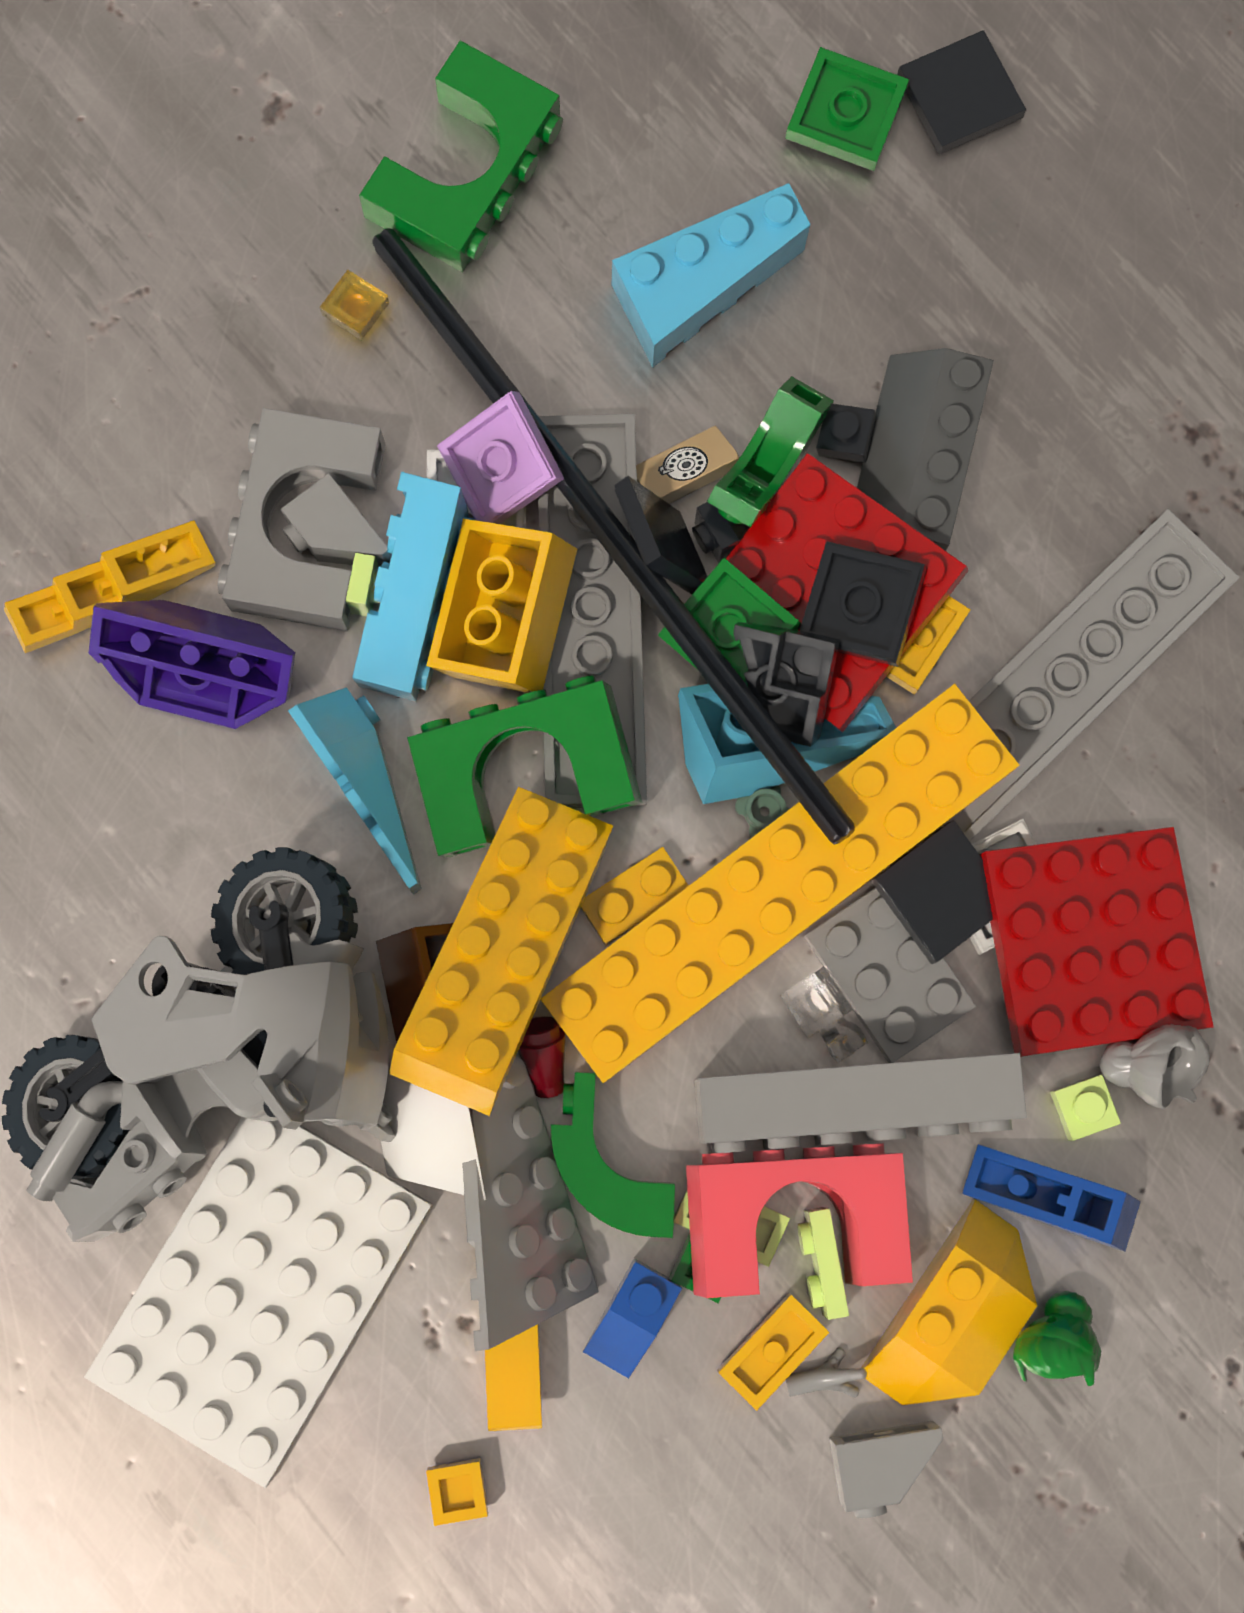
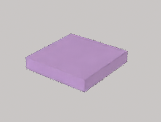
M510 391L437 445L457 486L461 487L465 502L476 521L501 524L564 480L520 392Z

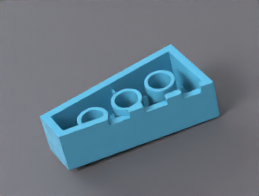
M789 183L612 260L611 285L652 368L665 359L666 354L682 341L685 343L700 331L701 326L721 312L723 314L737 303V299L753 286L758 287L805 250L811 224Z
M401 472L397 490L403 491L405 502L402 514L390 516L386 536H389L387 551L392 554L390 563L383 562L378 567L374 584V601L381 603L379 611L370 610L367 613L352 678L359 687L417 702L420 689L428 690L434 669L426 665L463 518L474 519L468 518V509L461 487Z

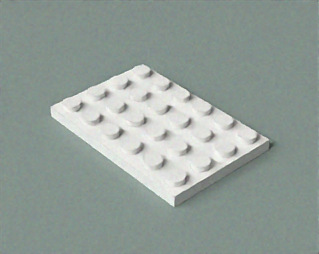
M242 1117L84 1378L266 1488L433 1204L301 1125L296 1130L283 1128L278 1120L261 1121Z

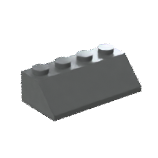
M948 348L890 355L876 408L877 419L866 463L863 462L857 488L946 551L950 544L994 360Z

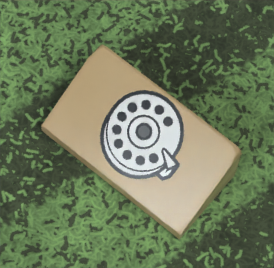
M715 425L636 465L637 482L670 504L725 476L740 457Z

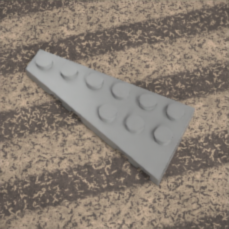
M519 1052L516 1054L490 1116L469 1108L486 1200H484L476 1159L462 1163L467 1242L475 1248L477 1278L470 1279L471 1300L479 1301L480 1330L473 1331L475 1351L489 1350L599 1293L566 1188L556 1164L553 1148L533 1086Z

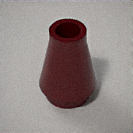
M547 1016L532 1018L518 1050L533 1083L535 1095L540 1098H552L562 1094L565 1083L566 1033L559 1027V1024L553 1017Z

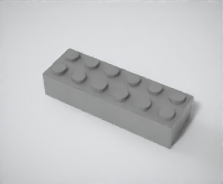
M1020 1053L699 1078L694 1081L699 1143H711V1151L715 1154L747 1151L746 1140L763 1139V1149L800 1147L799 1136L814 1135L815 1145L853 1143L852 1132L866 1131L867 1141L905 1139V1128L918 1127V1137L959 1134L958 1123H969L970 1132L1012 1130L1011 1119L1027 1118Z

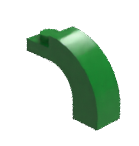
M791 376L778 389L750 443L735 465L715 485L707 502L718 508L720 515L728 521L736 524L744 523L751 527L764 513L774 495L798 466L834 400Z
M575 1072L574 1083H564L562 1114L573 1115L572 1125L551 1124L554 1157L562 1179L569 1191L589 1213L613 1228L639 1236L673 1238L675 1183L628 1179L613 1171L604 1162L596 1148L593 1135L596 1073Z

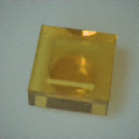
M347 269L319 308L324 317L362 341L389 305V299L387 294Z

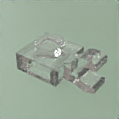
M825 966L780 995L806 1036L810 1038L819 1032L827 1045L829 1053L838 1063L868 1043L862 1029L844 1018L853 1008Z

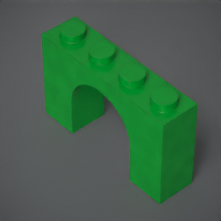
M460 40L435 78L438 102L490 133L499 146L494 163L486 173L474 181L462 185L447 186L433 183L384 156L359 194V198L366 219L384 229H394L400 238L463 273L470 260H478L485 251L489 241V230L496 220L501 222L508 215L514 201V191L521 181L527 183L538 165L539 157L537 155L545 143L552 144L561 130L563 118L560 116L559 94Z
M595 676L577 678L565 683L567 691L547 696L546 690L529 692L516 698L518 703L516 706L499 710L498 704L478 707L468 712L470 717L468 720L451 724L450 718L434 720L420 726L422 733L407 737L438 856L453 857L491 845L496 833L484 790L485 769L496 748L508 738L519 733L529 731L545 732L560 742L570 758L585 815L595 817L643 803L611 685L603 680L596 682Z

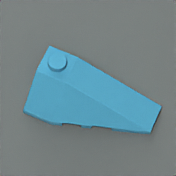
M709 684L680 688L678 698L685 764L703 804L751 796L757 790L769 789L785 783ZM871 696L843 732L824 719L821 737L811 747L791 743L815 772L863 754L896 729V726L881 698Z
M346 687L297 704L289 709L288 712L333 778L337 781L345 796L364 821L413 895L420 891L422 887L382 743L373 727L374 724L380 721V718L366 697L363 695L355 700Z

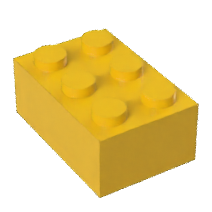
M463 518L426 666L457 679L527 693L543 690L577 548L550 532Z

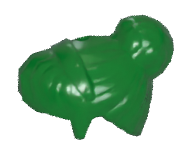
M1070 1291L1055 1293L1047 1300L1044 1306V1317L1032 1322L1018 1335L1015 1341L1013 1360L1023 1381L1027 1382V1369L1036 1375L1049 1379H1065L1084 1375L1087 1385H1094L1095 1372L1099 1368L1101 1348L1096 1334L1091 1327L1092 1309L1085 1297Z

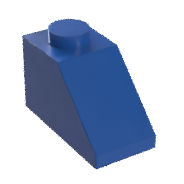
M634 1258L587 1342L583 1353L629 1379L657 1336L682 1287L671 1281L669 1277Z

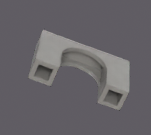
M263 408L260 424L254 423L249 434L248 449L250 453H253L250 470H243L240 476L238 496L240 500H243L240 517H233L230 523L228 544L233 549L229 565L223 564L218 578V593L223 594L222 599L233 612L348 631L351 612L346 603L351 570L305 563L286 557L271 544L269 534L270 520L275 507L287 493L301 485L317 482L328 473L338 485L376 491L385 450L381 428Z

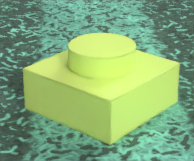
M355 553L346 596V603L351 614L367 616V613L373 610L374 602L381 603L374 601V584L379 567L375 556Z
M1096 1075L1050 1092L1068 1141H1074L1121 1124L1103 1075Z

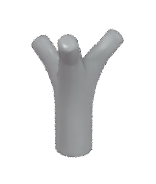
M837 1348L831 1358L822 1366L791 1374L786 1379L789 1396L822 1390H834L844 1392L855 1398L859 1394V1389L851 1385L849 1381L865 1379L867 1377V1370L865 1368L837 1369L846 1355L843 1349Z

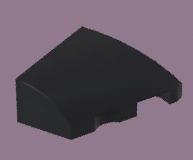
M743 622L736 623L733 634L735 641L740 640L748 668V671L744 673L748 687L791 742L811 747L821 737L840 639L775 626Z

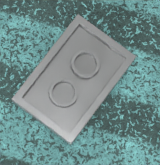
M876 888L803 936L888 1063H894L977 1007L944 958L934 964L929 962Z

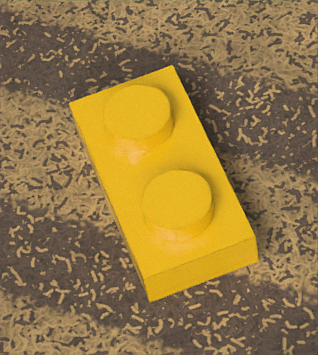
M949 596L901 657L899 666H894L886 677L915 695L971 609Z
M661 847L587 895L581 905V909L604 945L607 946L630 931L689 885L664 847Z
M789 1293L717 1371L757 1411L830 1332Z

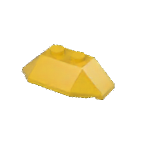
M973 1199L861 1368L867 1370V1377L865 1379L901 1405L980 1395L1038 1306L1018 1229L976 1199Z

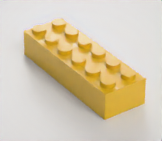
M518 786L393 1050L390 1075L490 1116L602 860L613 825Z

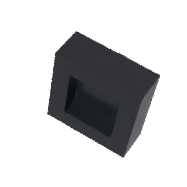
M832 404L822 422L816 446L818 455L866 463L877 419L875 410Z
M708 502L697 507L694 522L696 526L692 527L693 535L705 554L712 551L717 562L720 563L738 545L739 539L728 520L720 515L718 508Z

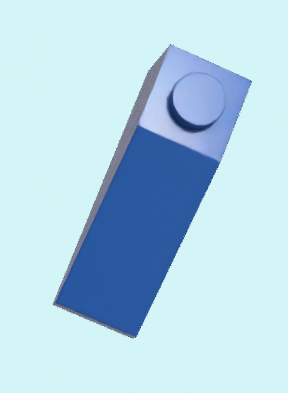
M979 1144L962 1194L1124 1252H1126L1141 1201L1126 1192Z

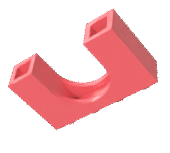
M884 1143L853 1145V1155L835 1156L834 1146L803 1148L804 1158L785 1159L784 1149L753 1151V1161L734 1162L733 1152L702 1154V1164L686 1165L694 1295L704 1298H719L760 1294L756 1245L758 1218L764 1205L775 1192L786 1185L799 1181L808 1183L822 1191L837 1211L841 1224L846 1284L875 1286L913 1283L903 1153H885Z

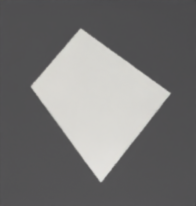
M388 1074L383 1104L392 1115V1120L388 1124L396 1136L392 1142L381 1141L387 1176L464 1195L462 1163L476 1159L484 1200H486L469 1107Z

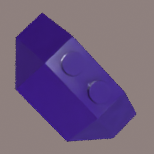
M167 600L95 604L93 607L88 653L98 664L102 663L113 679L138 705L237 729L274 707L276 708L286 703L289 697L296 652L261 624Z

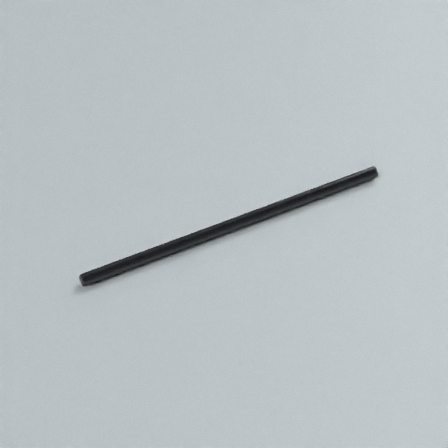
M385 228L380 234L375 235L372 240L375 251L494 404L510 391L519 392L394 229ZM522 396L564 477V480L556 484L558 489L828 840L836 845L847 839L855 831L853 821L663 576L645 566L635 540Z

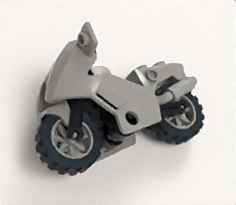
M277 847L275 852L272 853L262 850L253 854V860L248 863L241 861L232 869L234 875L229 881L224 879L220 885L218 893L221 894L218 904L213 903L211 918L215 919V928L211 929L212 941L219 945L221 951L217 955L223 965H225L221 971L200 967L187 962L171 938L157 936L150 942L91 1018L98 1039L79 1035H66V1038H50L43 1042L44 1047L40 1049L32 1048L23 1057L26 1060L23 1065L14 1068L9 1077L13 1081L10 1090L4 1091L2 1104L7 1105L6 1115L2 1116L3 1130H9L11 1137L7 1142L13 1153L21 1154L23 1157L20 1160L22 1164L32 1169L30 1175L33 1180L28 1186L27 1192L41 1201H52L54 1199L69 1223L66 1232L73 1242H94L117 1231L124 1233L133 1229L145 1219L147 1213L144 1207L157 1196L159 1198L167 1197L182 1187L187 1180L183 1173L195 1162H200L207 1155L194 1122L203 1112L213 1107H229L235 1114L249 1119L261 1121L278 1120L282 1127L296 1130L304 1122L322 1121L330 1126L357 1125L360 1130H367L379 1140L385 1142H392L396 1135L388 1124L392 1120V1115L383 1104L389 1061L388 1028L385 1009L374 973L360 972L354 976L352 974V969L364 948L350 943L351 937L356 938L358 924L354 922L353 913H358L356 899L348 893V890L351 889L348 881L336 872L337 869L333 865L305 851H295L287 847ZM294 883L286 903L283 904L277 888L283 884ZM306 889H308L315 906L296 911ZM267 896L270 904L263 909L259 905ZM254 927L259 929V935L256 938ZM161 963L162 966L158 968L152 980L153 996H151L145 989L144 976L151 965Z

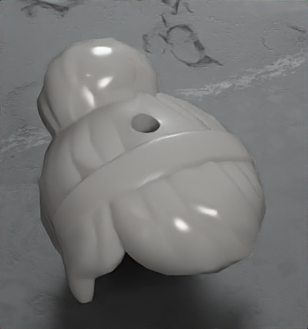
M1173 1024L1163 1025L1142 1036L1135 1044L1128 1041L1110 1044L1102 1054L1100 1070L1107 1081L1122 1088L1131 1087L1140 1098L1151 1106L1165 1109L1174 1098H1183L1194 1103L1197 1097L1193 1089L1201 1081L1209 1066V1046L1194 1027Z

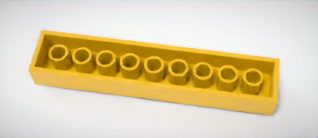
M953 684L823 783L855 825V831L847 839L836 845L832 844L802 804L798 802L557 985L540 1000L602 1083H606L1010 775L1020 765L956 684Z

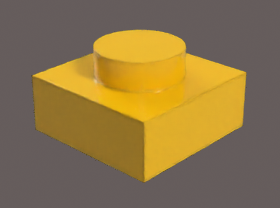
M480 1458L427 1468L426 1474L434 1526L488 1517L489 1512Z

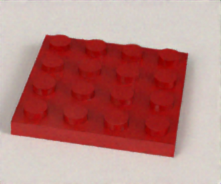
M808 453L774 495L764 513L748 529L738 545L734 547L726 560L798 619L801 624L826 541L925 564L927 571L902 656L969 571L967 566ZM838 652L824 719L843 732L894 666Z
M1174 827L991 850L979 854L983 860L993 920L990 923L1014 1053H1020V1057L1135 1040L1140 1039L1152 1030L1170 1024L1191 1026L1197 1030L1214 1027Z

